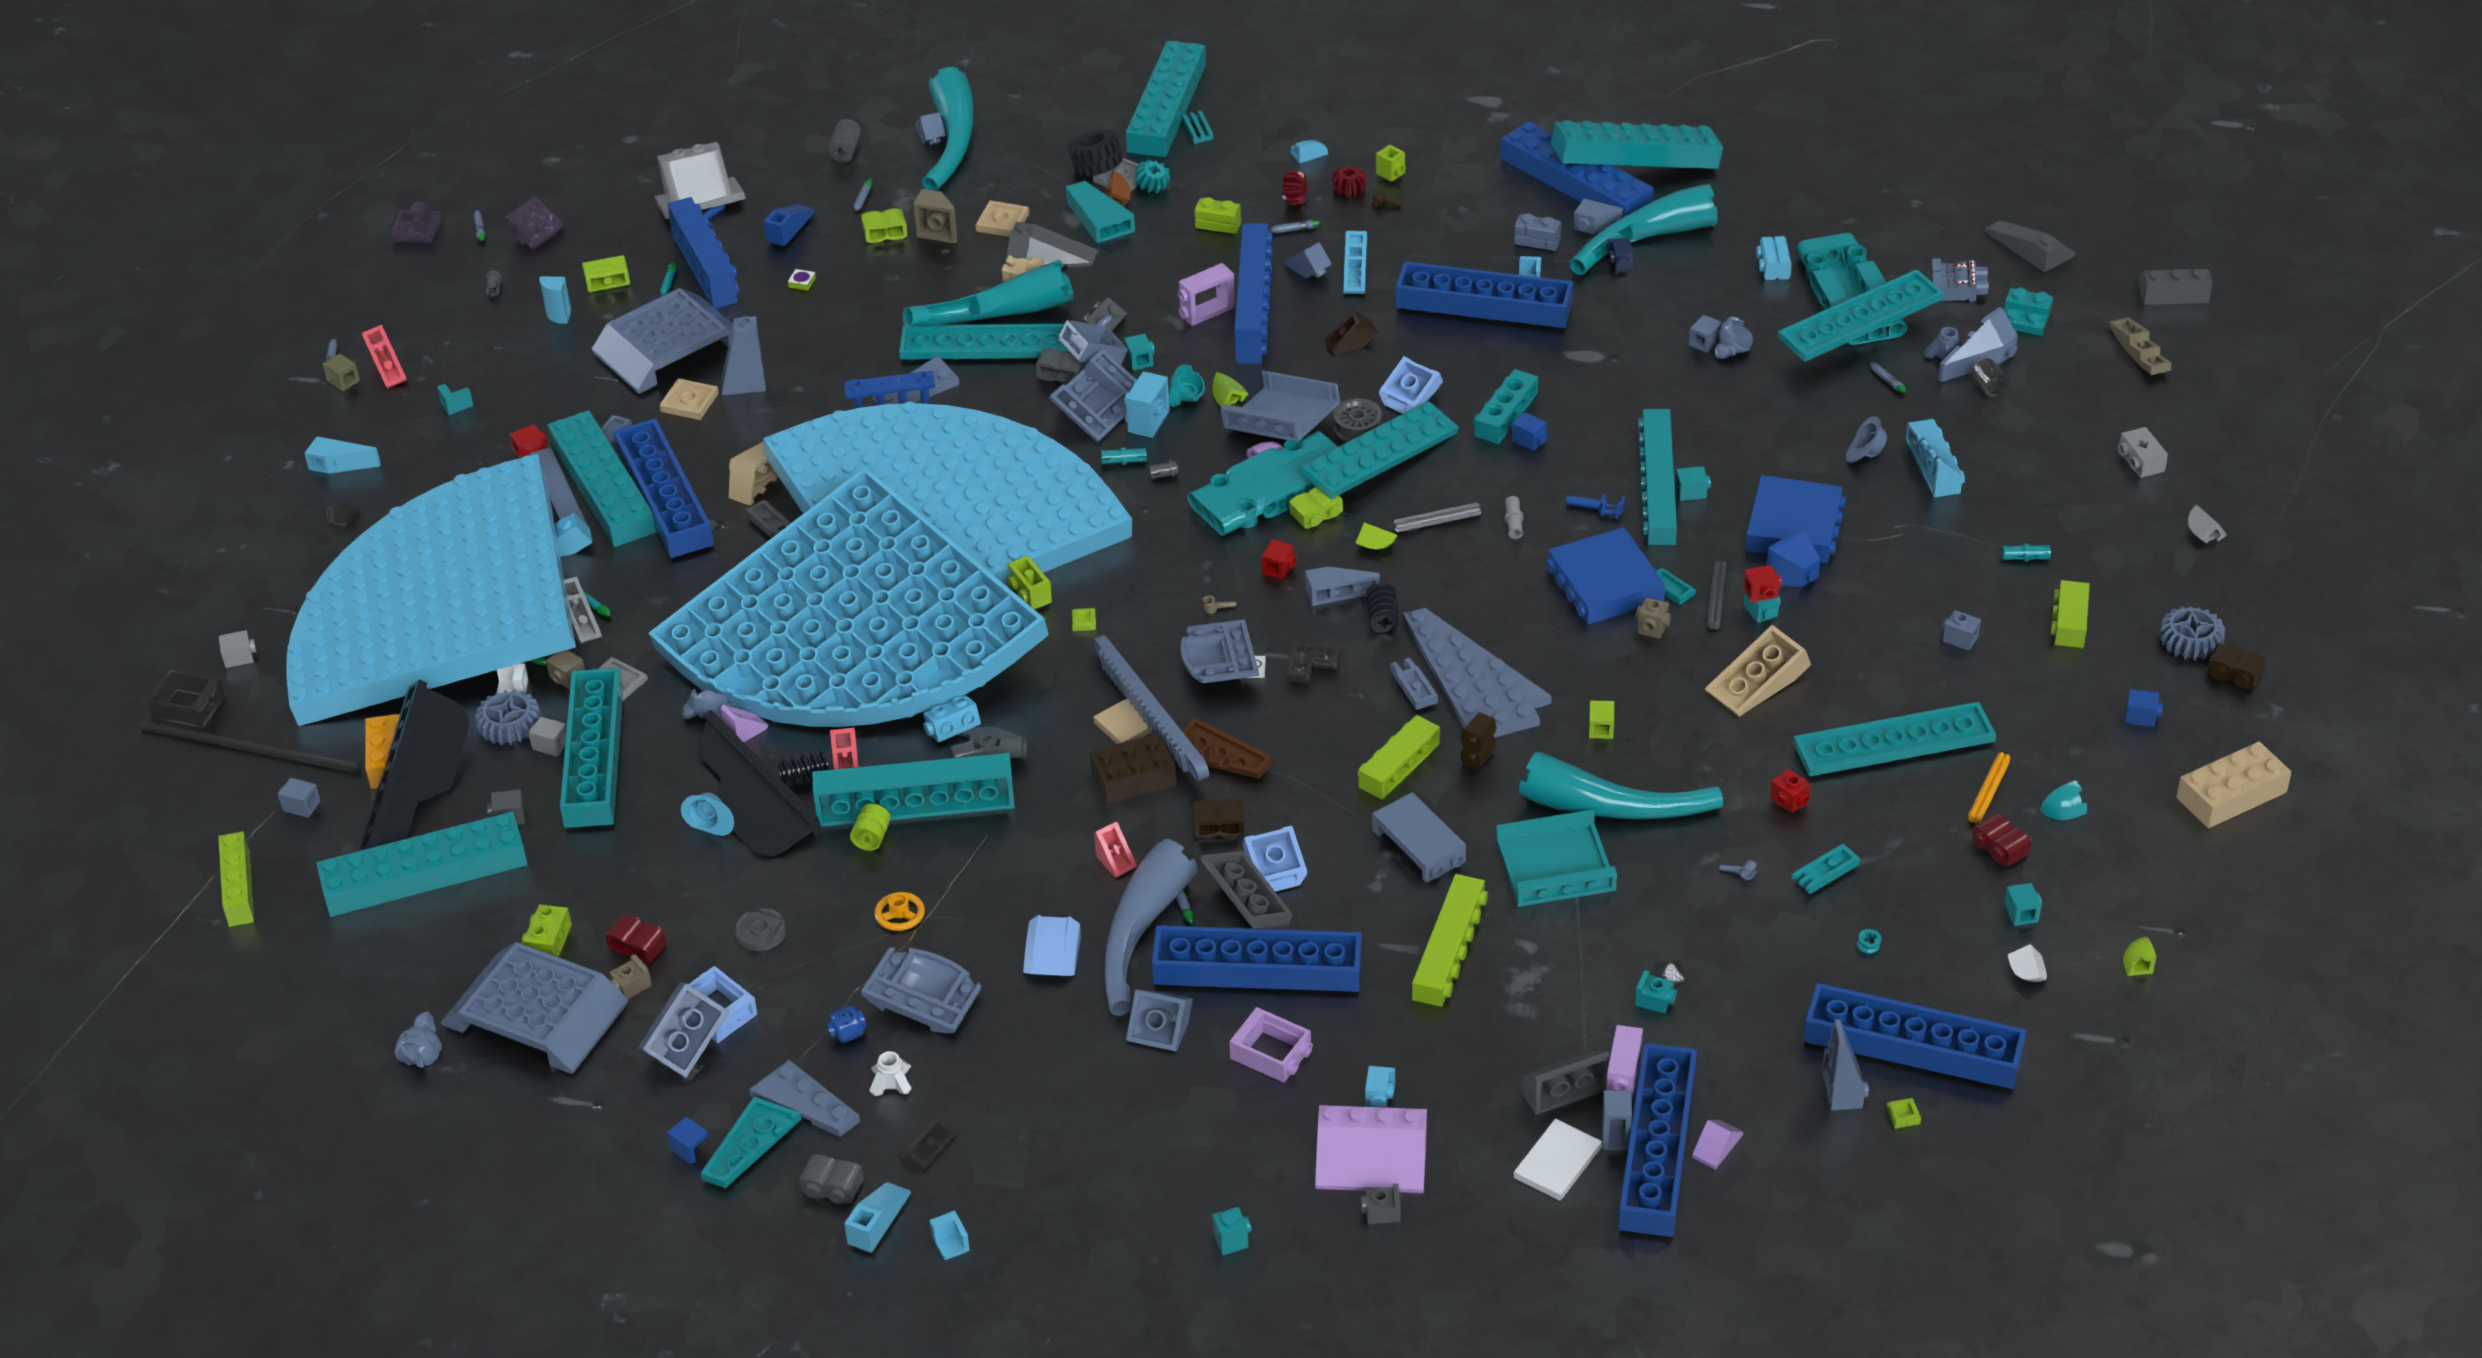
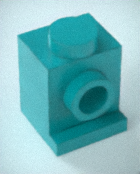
M1644 970L1636 988L1635 1006L1665 1014L1669 1004L1673 1005L1676 999L1677 990L1673 989L1674 981L1649 975V971Z

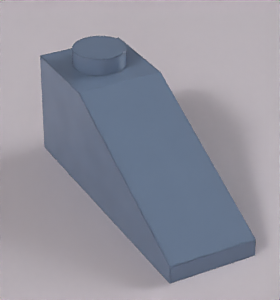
M1328 566L1305 571V589L1312 606L1367 596V589L1370 586L1380 584V575L1376 572Z

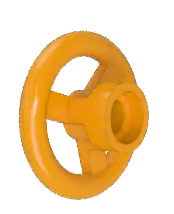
M895 892L883 897L877 903L874 914L877 922L882 927L892 931H903L916 926L922 920L925 906L922 900L912 893ZM909 901L917 906V914L909 911ZM889 904V911L882 914L885 905ZM896 917L905 918L909 921L904 923H891L888 920Z

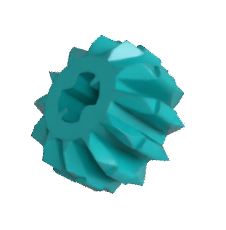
M1150 159L1146 162H1141L1135 172L1136 184L1140 185L1141 190L1146 189L1148 194L1151 191L1155 194L1159 191H1164L1170 181L1169 169L1164 167V163H1157V159L1154 162Z

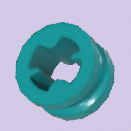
M1872 929L1862 930L1857 941L1858 949L1868 954L1877 952L1882 940L1881 935ZM1869 939L1870 942L1874 941V943L1870 944L1869 941L1865 942V940Z

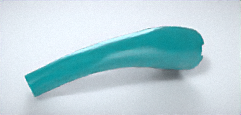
M946 67L938 70L939 74L934 78L931 77L928 83L937 112L940 113L948 142L938 163L931 168L922 180V184L927 190L937 191L949 179L963 159L971 138L974 118L971 86L966 74L960 72L956 67Z
M1706 184L1673 192L1617 220L1598 233L1570 261V268L1578 275L1585 274L1599 259L1607 254L1608 239L1629 238L1630 242L1662 234L1679 233L1714 226L1717 224L1718 216L1717 207H1714L1712 200L1714 193L1711 186Z
M1057 260L1026 271L1008 281L974 295L942 303L906 307L903 310V321L908 327L941 325L1039 312L1073 301L1074 298L1071 295L1074 293L1069 276L1061 272L1060 268L1064 267L1062 261Z
M1541 751L1536 752L1530 759L1526 767L1528 772L1525 781L1521 780L1519 785V796L1535 803L1569 813L1594 809V816L1605 818L1665 819L1693 815L1723 807V796L1718 786L1679 793L1635 790L1597 777Z

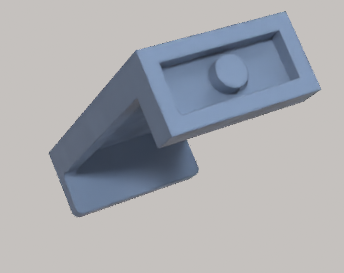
M1413 792L1372 813V830L1378 836L1386 833L1422 869V879L1425 882L1440 877L1445 872L1459 867L1466 861V844Z

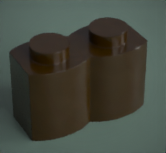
M2219 644L2209 660L2207 674L2221 681H2230L2244 689H2253L2264 672L2266 659L2257 653L2242 651L2230 644Z
M1478 712L1461 732L1463 748L1461 749L1460 757L1464 765L1479 770L1495 751L1496 741L1494 734L1497 727L1494 718Z
M1225 799L1218 802L1211 800L1194 802V837L1208 839L1217 836L1238 837L1243 835L1244 817L1242 801Z

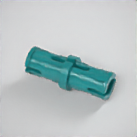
M1121 447V450H1101L1102 465L1111 463L1126 465L1130 462L1147 461L1146 448L1126 449Z
M2028 543L2018 546L2002 545L2001 556L2002 560H2023V562H2029V560L2034 559L2050 560L2051 549L2050 545L2034 546Z

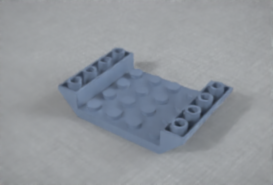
M679 288L608 322L594 344L592 352L637 393H641L657 385L656 370L715 341L721 340L728 346L733 324L701 296Z
M515 942L496 954L443 1018L441 1024L462 1033L465 1032L470 1024L540 1049L547 1052L550 1066L573 1074L629 1001L602 973Z

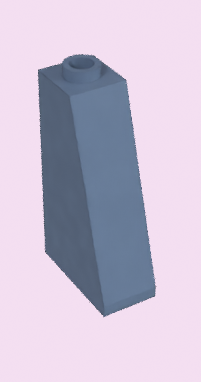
M756 316L734 318L721 378L722 395L766 391L765 371Z

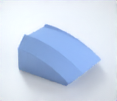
M1403 356L1379 390V395L1385 406L1404 414L1425 403L1440 387L1443 380L1439 372L1433 369L1430 370Z
M1292 825L1261 835L1244 837L1243 848L1246 855L1275 892L1299 886L1308 874Z
M1037 915L1030 920L1023 973L1074 976L1081 941L1080 923L1070 916L1062 918Z

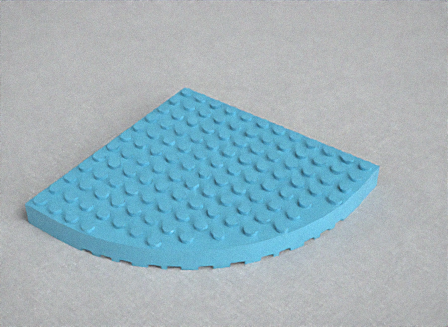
M909 401L905 404L869 406L847 411L837 410L833 414L816 418L763 438L767 461L803 514L866 467L1007 587H1009L1007 583V577H1009L1008 563L1028 555L1044 573L1132 537L1131 516L1089 464L1052 438L1038 432L1036 428H1030L1001 416L949 405L921 404Z
M538 453L488 468H481L467 475H457L454 480L410 500L401 507L392 508L388 515L363 532L340 553L324 571L311 591L306 594L307 598L297 615L287 647L289 707L298 726H302L406 696L408 687L419 679L428 683L426 688L431 689L576 647L546 473Z
M866 467L853 475L648 633L655 650L702 691L710 690L727 695L729 703H735V708L750 711L758 717L769 719L773 722L810 727L870 725L913 717L915 714L931 710L934 706L943 705L952 701L955 697L963 696L977 687L984 686L986 682L1011 666L1049 635L1045 619Z

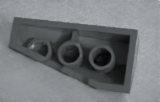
M2000 220L1986 227L1984 231L2043 272L2075 257L2076 254L2047 233Z
M1016 222L1010 234L1006 260L1008 255H1011L1013 258H1025L1027 260L1038 257L1044 262V265L1061 260L1066 267L1092 266L1098 255V250L1041 226Z

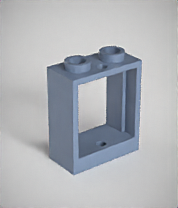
M1067 320L1058 337L1080 362L1088 363L1093 356L1103 349L1121 365L1128 351L1127 347L1106 326Z

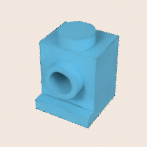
M1369 1066L1365 1088V1107L1387 1108L1388 1099H1393L1395 1068Z

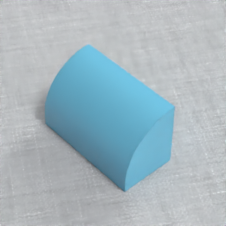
M540 276L539 280L547 317L555 323L567 324L572 310L565 277Z

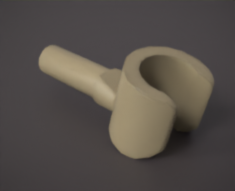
M1205 596L1202 599L1204 609L1208 614L1215 613L1217 609L1236 607V601L1216 602L1213 596Z

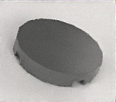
M759 908L757 912L751 913L749 911L743 914L735 926L736 937L740 945L753 951H764L776 947L784 940L787 933L783 916L779 912L767 908Z

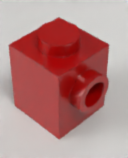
M535 424L510 433L513 451L519 458L530 455L529 453L545 449V444L548 442L545 433L539 431Z
M1273 539L1261 556L1262 574L1284 579L1290 568L1293 569L1296 564L1297 557L1294 555V545Z
M1772 565L1745 570L1743 588L1751 603L1778 598L1782 581Z

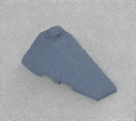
M2001 307L1988 314L1981 321L1982 326L1976 332L1971 331L1967 335L1968 339L1962 347L1956 346L1940 363L1938 379L1940 382L2002 363L2016 353L2018 335Z
M1835 1020L1831 1030V1039H1828L1829 1049H1825L1822 1068L1831 1110L1863 1109L1864 1098L1869 1096L1868 1083L1862 1079L1861 1070L1841 1020Z

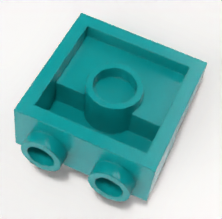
M2022 287L2017 289L2010 288L2005 301L2004 312L2014 330L2042 336L2052 309L2053 296H2049L2045 292H2028Z

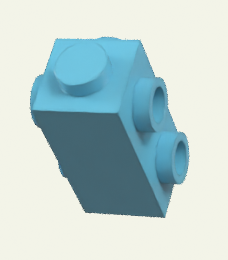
M966 695L955 697L952 701L934 706L931 710L923 713L925 723H923L924 730L928 736H932L938 743L981 724L976 703Z

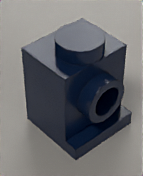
M1629 238L1608 239L1607 258L1610 263L1614 264L1615 271L1633 269V250Z

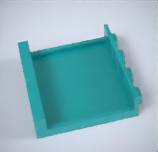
M1594 809L1496 825V844L1518 907L1616 891L1617 872L1615 866L1610 867L1596 830Z

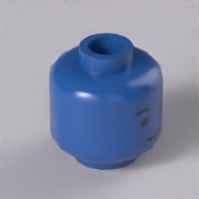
M853 1005L832 1011L830 1013L831 1022L826 1023L831 1038L837 1037L841 1043L861 1037L864 1032L863 1029L867 1028L861 1009H856Z

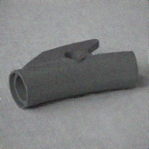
M973 727L958 735L970 739L964 744L951 746L954 758L1010 753V758H1025L1027 754L1025 736H1017L997 727Z

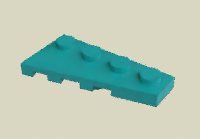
M753 1097L702 1170V1180L726 1188L801 1120V1113Z

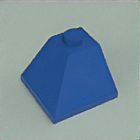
M1801 528L1768 547L1767 566L1772 565L1776 574L1780 575L1782 586L1802 587L1819 576L1820 558L1806 530Z

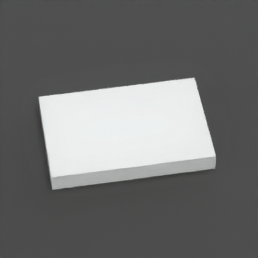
M1555 1119L1514 1171V1178L1561 1201L1601 1149L1602 1141Z

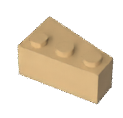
M764 441L730 459L729 498L751 506L754 503L753 498L758 493L763 494L766 491L765 485L770 480L775 481L778 478V475L765 457Z

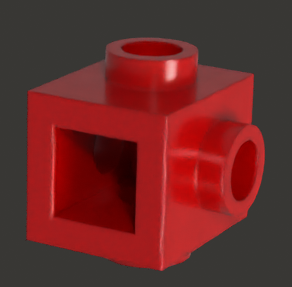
M1787 769L1771 781L1770 799L1775 801L1780 807L1794 813L1800 807H1805L1809 802L1811 784L1806 779Z

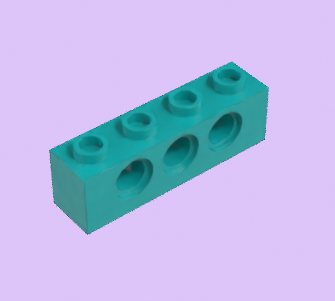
M1516 369L1509 376H1506L1503 384L1499 389L1495 390L1490 401H1487L1482 411L1475 415L1473 419V427H1475L1474 436L1499 444L1511 429L1512 423L1522 415L1538 394V376Z

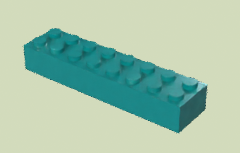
M1178 41L1166 42L1126 130L1128 153L1167 156L1182 122V114L1186 113L1205 69V45Z
M1564 120L1563 122H1555L1551 146L1561 162L1572 164L1718 169L1723 145L1712 129L1703 125L1699 127L1680 125L1679 127L1668 124L1653 126L1647 123H1642L1641 125H1632L1626 122L1622 124L1610 122L1593 123L1590 121L1576 123Z
M590 411L581 412L547 424L552 447L613 547L656 533L652 510Z
M620 668L577 670L571 673L560 801L564 828L614 825L623 702V683Z
M1010 753L812 772L816 815L821 827L855 824L862 806L866 804H877L884 807L889 812L891 820L1015 808Z
M513 811L316 862L330 917L528 865Z

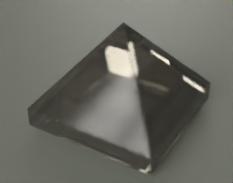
M1680 961L1655 963L1657 977L1674 981V983L1685 982Z

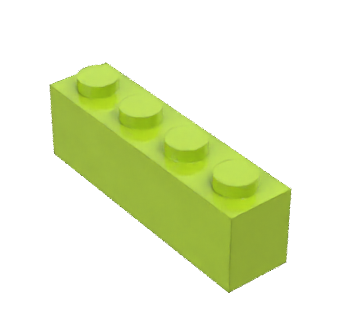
M1418 715L1409 722H1406L1402 729L1395 736H1391L1388 742L1381 749H1378L1367 763H1363L1358 770L1359 788L1383 800L1440 745V726Z
M244 831L218 836L222 904L228 925L231 927L253 923L254 908L250 851Z

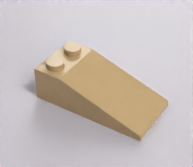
M1771 625L1705 688V691L1740 717L1794 682L1811 666V663L1803 647Z

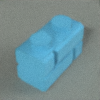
M1784 236L1774 238L1762 237L1760 239V246H1756L1759 271L1764 273L1766 280H1776L1777 278L1779 280L1789 279L1791 275V259L1786 238Z

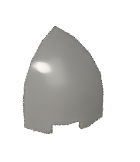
M2197 504L2190 512L2188 524L2191 531L2197 537L2208 543L2210 540L2215 539L2219 541L2227 536L2213 518Z

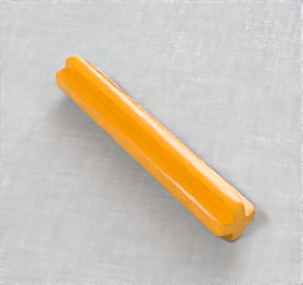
M2003 752L1997 754L1968 814V821L1970 823L1979 824L2010 763L2009 754H2004Z

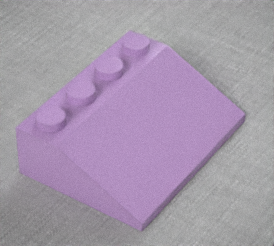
M1319 1105L1315 1189L1366 1191V1189L1389 1188L1393 1187V1184H1398L1399 1192L1424 1193L1427 1109Z

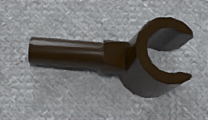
M1377 192L1372 197L1374 200L1371 203L1374 208H1379L1382 204L1399 208L1402 205L1400 202L1387 199L1382 192Z

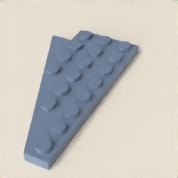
M1421 608L1403 613L1404 623L1463 728L1469 724L1478 712L1494 718L1497 727L1494 738L1540 726V718L1535 708L1550 705L1552 703L1550 694L1428 609Z

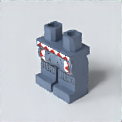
M1932 258L1931 282L1944 292V299L1941 301L1967 299L1969 301H1976V295H1988L1987 267H1976L1975 260H1969V263L1961 261L1949 264L1941 263V259Z

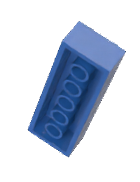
M692 197L667 203L672 236L710 304L717 309L737 303L739 287L734 278L737 277L734 264L730 265L727 252L723 253L720 240H716L713 228H709L707 217L702 216L700 205L695 204Z

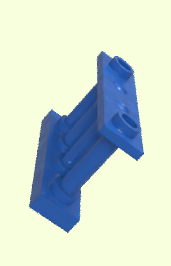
M933 371L861 380L856 379L844 382L847 399L853 398L855 409L863 407L862 397L875 395L877 406L886 405L884 394L898 393L899 404H905L908 402L906 392L920 390L921 404H930L928 389L935 388Z

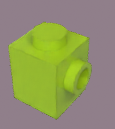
M1389 144L1376 153L1377 175L1392 182L1405 173L1404 151Z

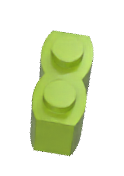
M893 208L883 212L871 211L861 215L866 242L878 243L886 239L897 240L907 237V225L902 209Z
M1317 487L1313 488L1309 493L1299 494L1289 501L1290 514L1305 529L1317 526L1323 520L1336 517L1343 511L1342 498L1339 495L1330 499Z

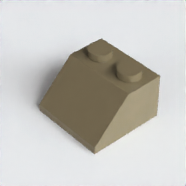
M922 189L913 203L917 237L957 243L953 205L942 192Z

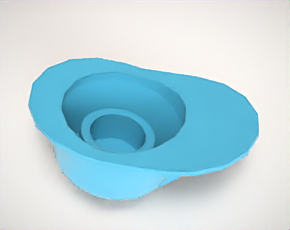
M702 793L692 795L682 802V817L691 827L720 836L728 835L733 830L735 824L734 817L730 809L715 794Z

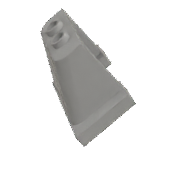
M717 142L705 145L696 144L689 149H676L672 153L657 156L665 194L655 196V200L665 219L670 218L667 203L692 197L695 204L700 205L701 210L745 199L744 191L734 177L728 178L720 146Z

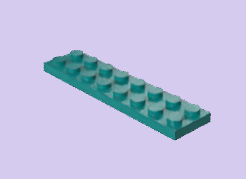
M1916 269L1778 331V338L1806 362L1943 300L1944 292Z
M1065 324L923 325L909 327L903 325L899 354L900 359L909 360L933 359L936 356H939L941 359L1039 358L1043 349L1046 348L1058 349L1064 353L1070 351L1058 339Z
M1427 401L1302 465L1300 473L1332 499L1457 434L1459 426L1432 403Z
M1974 702L1794 736L1793 744L1810 777L1996 741V733L1980 703Z

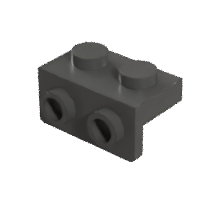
M1107 297L1102 303L1098 301L1091 309L1093 313H1087L1080 322L1096 325L1105 316L1112 315V320L1106 327L1113 331L1127 315V312Z

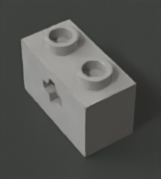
M2146 427L2121 433L2120 443L2118 444L2119 453L2121 456H2124L2130 467L2136 471L2140 478L2165 472L2168 453Z

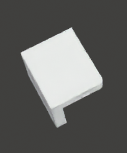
M525 663L497 670L499 679L497 693H504L505 690L512 692L515 689L517 693L524 691L526 694L529 680Z

